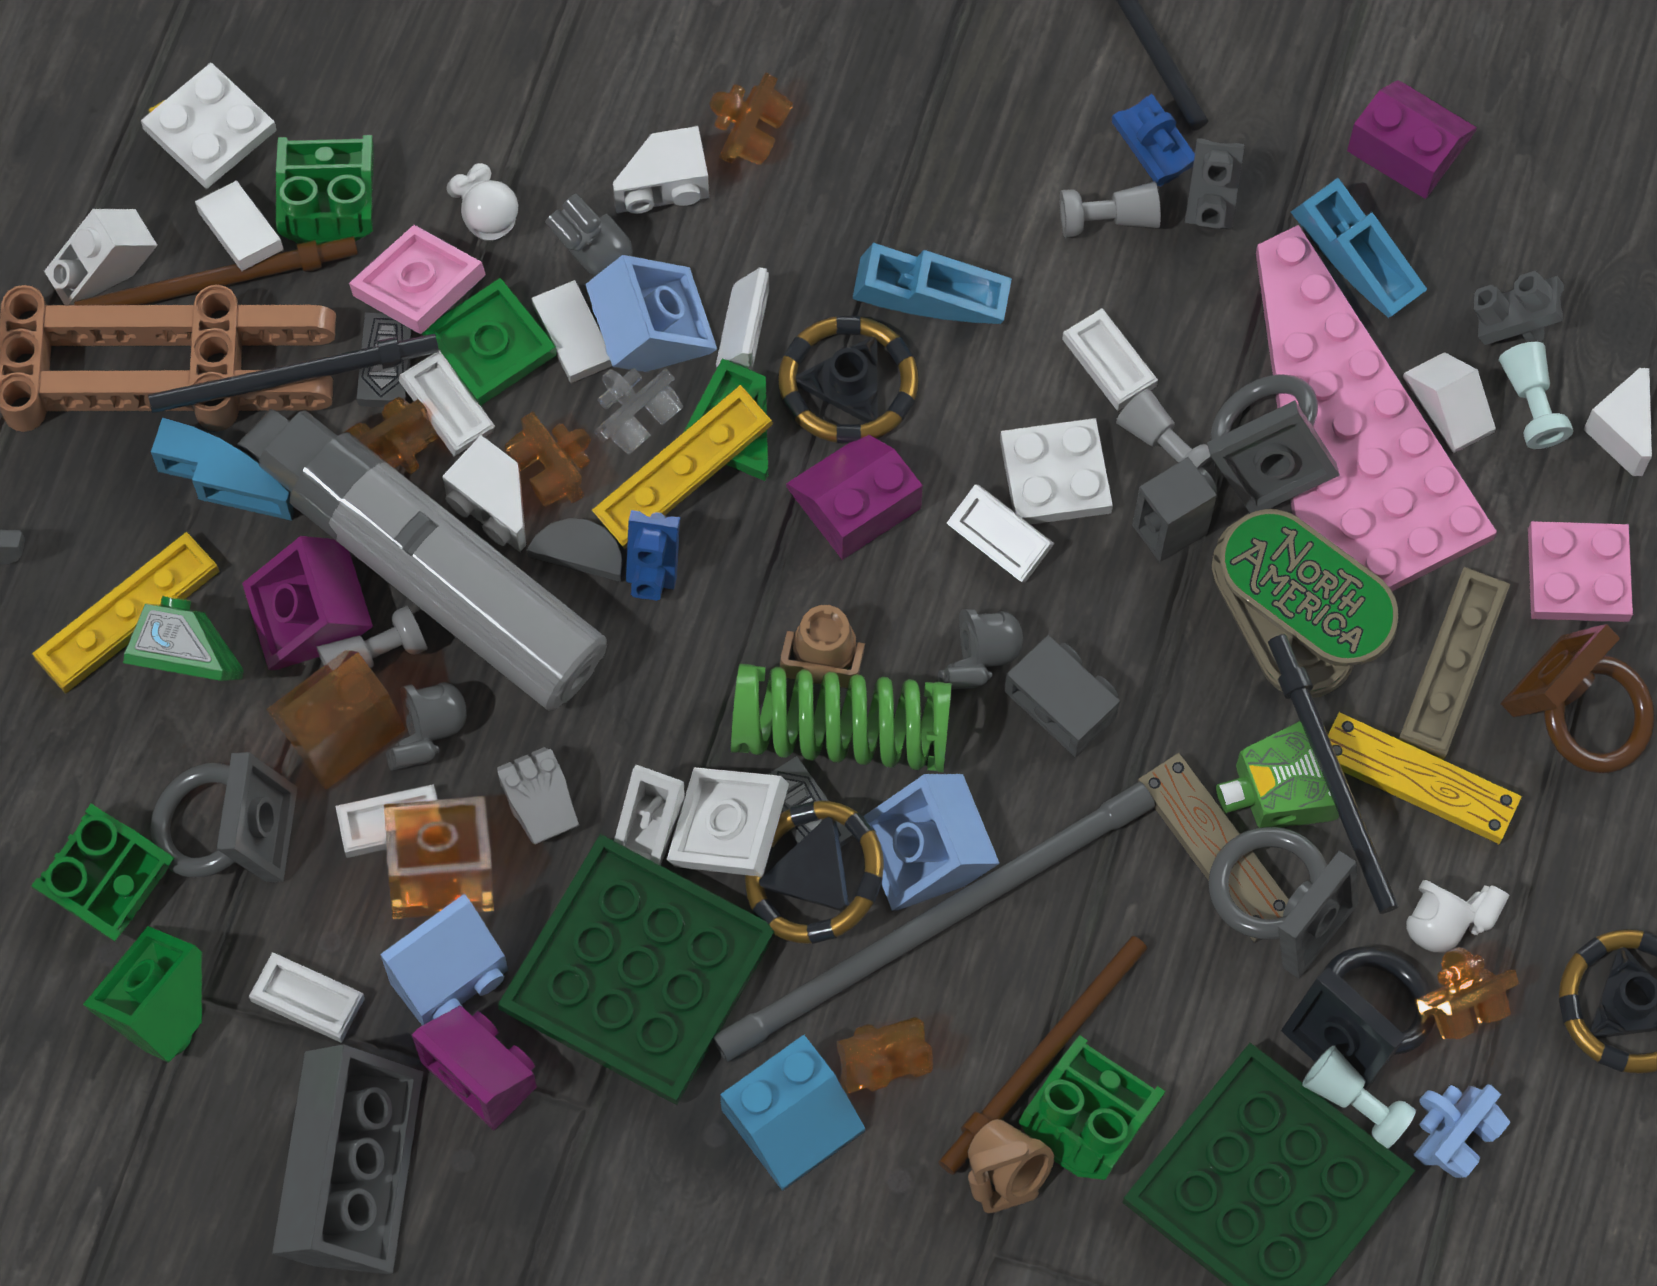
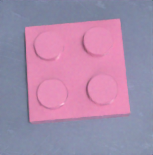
M413 225L358 274L349 285L354 297L417 333L422 334L486 274L481 261Z
M1531 521L1528 528L1531 619L1629 622L1633 615L1629 524Z

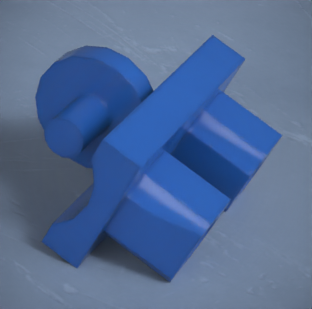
M1153 94L1145 97L1134 107L1113 114V125L1152 180L1156 182L1157 186L1167 184L1178 178L1181 173L1193 167L1195 153L1175 127L1176 120L1170 113L1163 110Z
M631 510L628 521L626 582L632 583L631 595L633 597L657 601L661 598L663 588H675L680 517L670 516L665 518L659 512H655L648 517L640 511Z

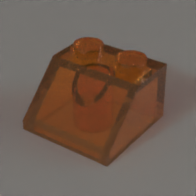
M344 650L266 709L325 789L331 787L405 730L384 686L359 652Z
M485 796L384 804L392 919L434 916L463 894L468 897L477 912L494 911Z

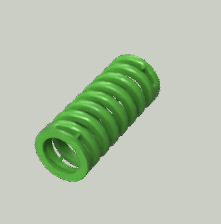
M751 664L739 665L732 721V753H749L750 750L754 755H762L768 747L773 732V744L776 754L779 757L787 758L794 751L799 734L802 756L807 760H815L821 752L826 734L828 757L831 761L840 763L847 756L853 733L854 757L858 764H870L874 757L879 737L881 761L884 766L894 768L900 760L906 736L907 760L910 768L921 770L924 767L930 746L933 744L935 756L928 757L927 770L944 772L952 683L925 682L924 696L927 699L921 720L919 685L915 680L909 679L905 681L901 687L894 719L893 685L891 679L881 677L875 683L867 719L866 681L862 675L855 674L849 680L840 719V683L838 675L835 672H828L823 676L814 715L813 677L809 670L802 669L795 678L787 715L786 672L782 667H775L769 674L760 716L759 681H765L766 667Z

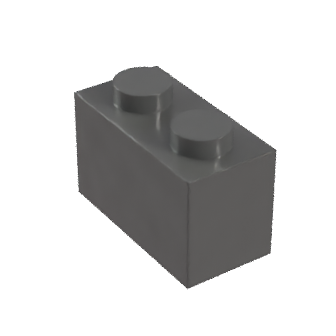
M1187 457L1139 487L1132 526L1159 562L1164 561L1208 534L1217 496V488L1212 477L1205 469H1197L1190 458Z
M1049 635L1006 675L1004 692L1074 757L1078 756L1117 718L1120 700L1117 699L1118 694L1115 688L1102 676H1092L1082 666V660L1073 648L1066 643L1059 645Z

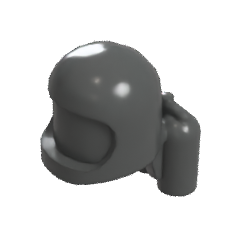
M577 193L573 194L563 203L562 207L564 209L562 211L560 209L556 210L545 221L573 257L593 277L620 256H632L631 241L608 214L599 218Z
M962 609L959 613V627L963 660L949 664L945 670H939L937 680L938 682L952 683L951 690L974 689L985 685L992 678V673L986 667L1010 664L1019 656L1023 646V634L1019 621L1013 614L1007 611L977 614L975 609Z
M443 682L417 690L413 685L400 688L404 717L410 736L396 743L395 747H392L391 750L386 751L387 762L391 771L422 765L431 761L435 754L439 753V746L434 745L432 741L451 737L457 734L464 726L467 717V707L460 690L454 685Z

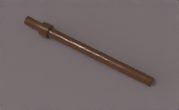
M354 236L318 245L316 240L297 244L298 249L275 254L243 271L240 270L237 264H232L74 301V305H145L200 292L211 285L226 286L303 268V272L322 268L321 263L358 255Z
M1131 936L980 1113L973 1112L961 1126L963 1132L961 1136L938 1161L944 1170L951 1175H955L967 1161L970 1144L980 1129L990 1121L1002 1120L1145 953L1147 946L1142 940L1136 936Z

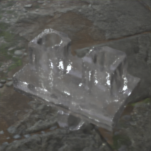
M634 368L623 377L612 369L602 376L603 383L608 390L597 399L600 405L605 409H608L616 401L623 405L593 431L602 442L610 437L616 445L627 454H630L651 436L634 416L642 407L645 406L661 426L684 407L675 391L669 386L675 378L666 368L637 393L634 392L632 387L642 379V376Z

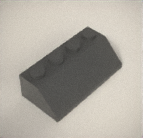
M344 1044L305 1051L272 1254L317 1267L381 1274L393 1273L422 1083V1071Z

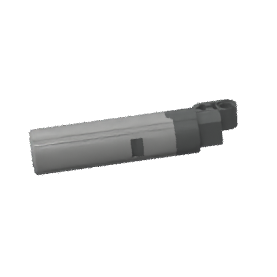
M269 409L237 444L240 451L256 461L264 471L276 479L289 492L291 505L546 710H555L563 703L568 702L590 678L599 660L603 658L607 647V639L604 635L349 432L337 436L306 410L299 411L289 421L278 412Z

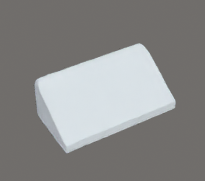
M758 268L734 284L716 367H718L723 358L751 371L753 370L769 294V272H767V269Z

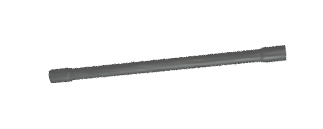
M1142 782L1134 784L1104 802L1096 811L762 1010L748 1014L721 1030L714 1036V1044L720 1055L727 1063L765 1041L771 1033L1109 831L1119 829L1153 809L1155 803L1150 792Z

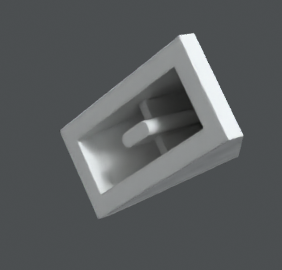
M1444 352L1403 374V379L1453 453L1495 432V424L1477 369Z
M1639 368L1594 407L1583 429L1632 476H1643L1652 457L1649 368Z
M636 765L633 768L614 841L661 866L675 832L685 799L684 782Z

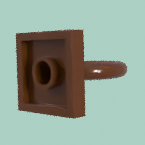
M1607 624L1561 635L1500 703L1512 717L1544 711L1546 729L1557 751L1572 765L1594 773H1610L1629 766L1646 749L1654 728V705L1644 680L1627 663L1617 658L1606 656L1608 651L1620 639ZM1594 674L1606 675L1619 682L1629 694L1634 708V725L1629 738L1620 748L1609 753H1594L1580 746L1571 736L1565 721V706L1578 699L1595 680Z

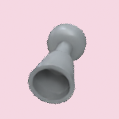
M1156 182L1115 192L1112 200L1083 203L1080 194L1076 190H1061L1060 215L1064 237L1079 235L1083 231L1084 221L1113 218L1116 225L1160 228V201Z
M1149 388L1137 394L1124 407L1117 418L1116 423L1152 447L1162 446L1178 463L1189 457L1197 469L1203 468L1207 472L1215 464L1210 456L1208 445L1202 444L1192 449L1173 431L1174 421Z
M408 606L400 608L393 613L392 622L394 628L364 641L361 636H355L316 647L336 691L373 667V658L403 645L404 649L413 655L427 650L423 635Z

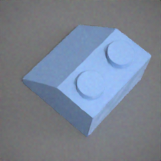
M622 255L585 284L612 367L648 372L705 356L717 350L690 267Z
M923 774L863 816L876 831L881 844L884 860L883 881L881 884L892 910H901L965 887L1000 864L963 774Z
M465 894L380 954L391 986L421 1025L460 1005L462 1006L464 1002L477 993L480 996L490 993L504 980L503 974L508 971L505 955Z

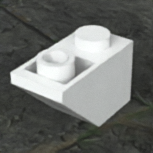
M698 126L653 133L648 137L613 182L616 213L628 211L638 214L647 212L656 206L668 204L686 206L694 204L700 199L709 198L708 173Z
M92 209L44 272L64 305H74V301L94 297L131 278L157 247V244L136 209Z
M480 435L442 476L446 491L445 499L461 516L468 517L471 514L483 523V530L496 543L502 546L509 543L521 552L526 546L518 463Z

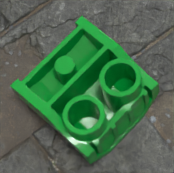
M363 135V139L288 141L287 137H278L276 226L279 235L299 244L316 240L318 245L354 236L356 242L373 232L372 185L374 146L372 135Z
M91 803L85 811V816L81 818V823L73 835L70 834L68 836V842L60 853L55 854V860L45 872H42L40 878H36L31 887L107 938L116 942L175 858L132 828Z
M1079 1035L1025 1109L1019 1123L1026 1135L1032 1139L1042 1141L1052 1150L1056 1163L1077 1177L1106 1180L1128 1145L1151 1116L1166 1091L1158 1086L1155 1089L1088 1046V1040Z

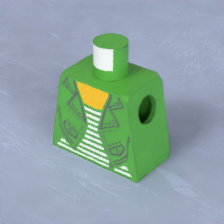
M1297 722L1243 749L1239 754L1236 764L1239 778L1216 785L1217 796L1224 813L1250 806L1259 828H1280L1328 822L1339 818L1301 722Z

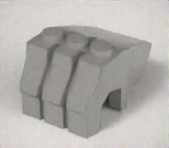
M545 747L532 752L530 757L527 754L514 760V764L509 762L497 767L500 785L508 799L511 812L534 845L579 826L563 772L553 751Z

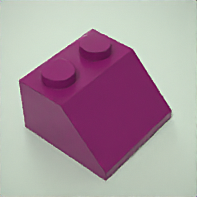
M1397 80L1380 89L1356 120L1347 151L1426 199L1474 135L1477 127Z
M867 435L846 444L786 483V488L843 560L920 510L923 485L894 448Z
M300 536L242 583L268 670H278L320 657L317 646L361 636L373 627L350 552L335 539Z
M460 1005L422 1025L412 1034L421 1063L494 1131L537 1088L534 1073L532 1072L535 1065L517 1046L513 1045L508 1050L495 1038L499 1033L497 1028L482 1013L477 1011L471 1016Z

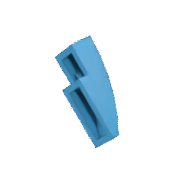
M1339 178L1291 211L1292 215L1327 259L1369 302L1388 318L1428 290L1373 212L1365 216Z
M872 243L860 258L852 299L913 315L962 322L1001 324L1005 318L1012 278L923 250L916 257Z
M162 418L151 450L158 472L192 479L199 500L292 521L295 512L293 505L290 504L289 492L251 457L214 435L190 425Z

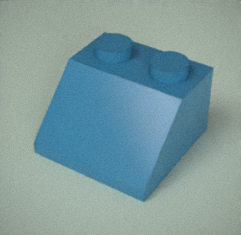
M802 1035L720 1094L722 1112L782 1191L865 1132L862 1121L837 1077L805 1035Z

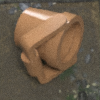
M819 605L811 608L803 616L796 633L787 630L780 667L785 670L786 678L795 679L797 673L802 669L809 670L815 684H821L826 673L835 672L839 677L840 687L847 688L850 678L860 673L865 643L858 642L856 646L854 631L846 615L839 608L831 605ZM792 647L796 661L789 660Z
M1000 1119L990 1121L975 1135L968 1150V1158L972 1168L968 1175L972 1195L975 1200L982 1203L983 1209L987 1213L998 1212L1034 1200L1038 1196V1189L1050 1174L1054 1163V1153L1042 1141L1032 1139ZM991 1183L995 1186L996 1191L994 1192Z

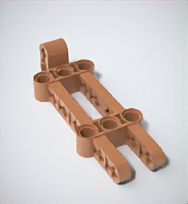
M211 285L202 289L196 296L194 305H46L40 291L33 286H16L5 294L1 303L0 411L8 426L21 432L31 431L39 427L44 421L47 411H151L148 394L260 371L241 370L242 346L325 345L331 343L335 339L336 313L332 309L320 305H238L233 291L222 285ZM37 311L28 319H18L24 312ZM216 311H228L227 315L222 318H209ZM51 346H191L190 370L50 371ZM33 354L31 359L26 362H15L21 355ZM214 354H226L225 358L219 362H207V359ZM326 376L227 397L220 404L211 407L205 406V402L165 411H194L201 426L207 430L221 431L233 425L237 420L239 411H268L269 409L274 411L322 410L332 405L333 378ZM19 398H30L23 406H11Z

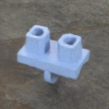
M1491 1084L1486 1085L1483 1090L1474 1086H1468L1463 1094L1453 1085H1450L1442 1096L1434 1091H1426L1420 1098V1104L1427 1112V1115L1419 1125L1430 1135L1415 1152L1414 1156L1424 1166L1438 1165L1455 1178L1467 1177L1479 1163L1480 1156L1464 1142L1471 1132L1474 1131L1485 1142H1493L1510 1124L1508 1118L1499 1106L1495 1104L1501 1094Z

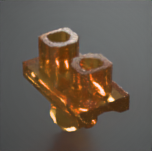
M765 72L759 85L752 87L746 101L742 100L745 89L739 85H733L729 93H714L709 104L711 110L718 115L714 125L718 129L726 131L731 122L735 123L719 155L720 158L732 163L739 155L746 160L761 165L768 157L775 143V138L755 128L758 120L761 119L778 129L784 123L793 105V102L773 89L778 80L777 78Z
M401 397L395 398L384 406L381 413L385 421L373 429H370L365 423H357L344 432H349L394 469L402 465L409 474L416 472L420 468L414 455L439 438L428 418V411L423 403L417 399L410 404Z
M534 412L521 418L523 430L504 445L505 452L518 463L519 472L537 460H540L546 469L529 479L534 494L543 506L556 502L565 496L569 498L572 504L583 498L585 495L579 486L582 482V476L571 463V460L574 461L579 469L586 467L590 463V459L584 452L591 442L588 433L584 429H576L569 432L564 424L561 423L552 430L553 435L558 440L556 443Z
M1460 947L1452 949L1443 956L1442 971L1437 974L1439 983L1444 987L1416 999L1419 1015H1434L1441 1038L1460 1039L1470 1035L1475 1030L1469 1010L1472 1006H1474L1478 1022L1490 1023L1511 1015L1506 990L1519 985L1516 970H1507L1495 975L1488 969H1483L1485 962L1480 955L1472 956L1470 952Z
M917 1017L878 1029L871 1024H866L856 1028L853 1037L837 1041V1051L842 1066L839 1083L847 1094L864 1088L875 1091L887 1087L892 1079L907 1074L919 1077L931 1073L933 1069L932 1047L925 1042L924 1022Z

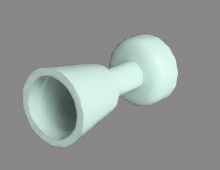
M1527 342L1506 350L1500 355L1499 362L1519 397L1527 398L1534 419L1526 425L1523 432L1528 448L1543 449L1567 440L1573 434L1571 422L1563 414L1552 413L1545 393L1550 387L1545 345L1541 342Z
M1331 1046L1310 1069L1302 1086L1343 1108L1351 1104L1375 1123L1371 1136L1387 1149L1390 1148L1407 1129L1415 1116L1416 1110L1404 1101H1396L1389 1107L1385 1106L1363 1088L1365 1079L1335 1046Z

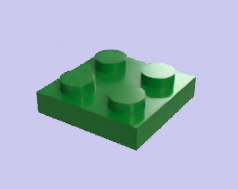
M501 278L437 319L423 332V336L436 335L440 352L480 406L557 355L554 343Z

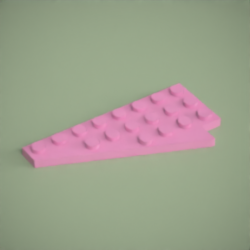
M1297 225L1258 244L1256 259L1273 375L1285 374L1299 377L1313 388L1318 400V412L1313 428L1336 461L1340 476L1291 498L1292 514L1380 577L1389 586L1391 591L1493 541L1497 531L1300 226ZM1276 394L1277 408L1294 400L1298 404L1297 399L1289 394Z

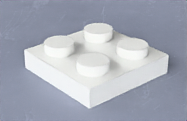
M212 63L208 64L141 120L143 130L206 189L276 132L275 122Z
M1096 418L1001 431L1000 442L1013 512L1031 525L1112 513V499Z
M694 767L667 860L679 868L763 877L789 783L777 775Z

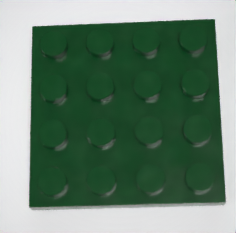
M600 834L498 1003L500 1011L667 1101L678 1105L711 1048L714 1036L722 1029L774 939V930L763 919Z
M1249 1043L1125 1195L1122 1203L1227 1286H1326L1408 1182L1415 1170L1315 1092L1302 1086L1303 1083L1252 1043Z

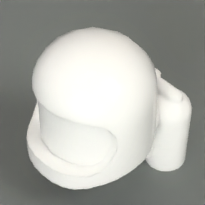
M478 163L468 171L467 176L463 174L455 175L447 184V192L454 198L462 197L461 213L468 229L482 240L493 241L503 237L512 230L518 214V201L514 192L507 185L499 181L490 180L491 170L486 164Z
M1423 880L1418 888L1423 895L1412 915L1408 916L1406 921L1407 931L1411 939L1422 948L1431 952H1447L1458 945L1468 927L1469 931L1474 935L1492 929L1510 895L1491 885L1488 887L1484 885L1481 892H1475L1467 901H1464L1432 882Z

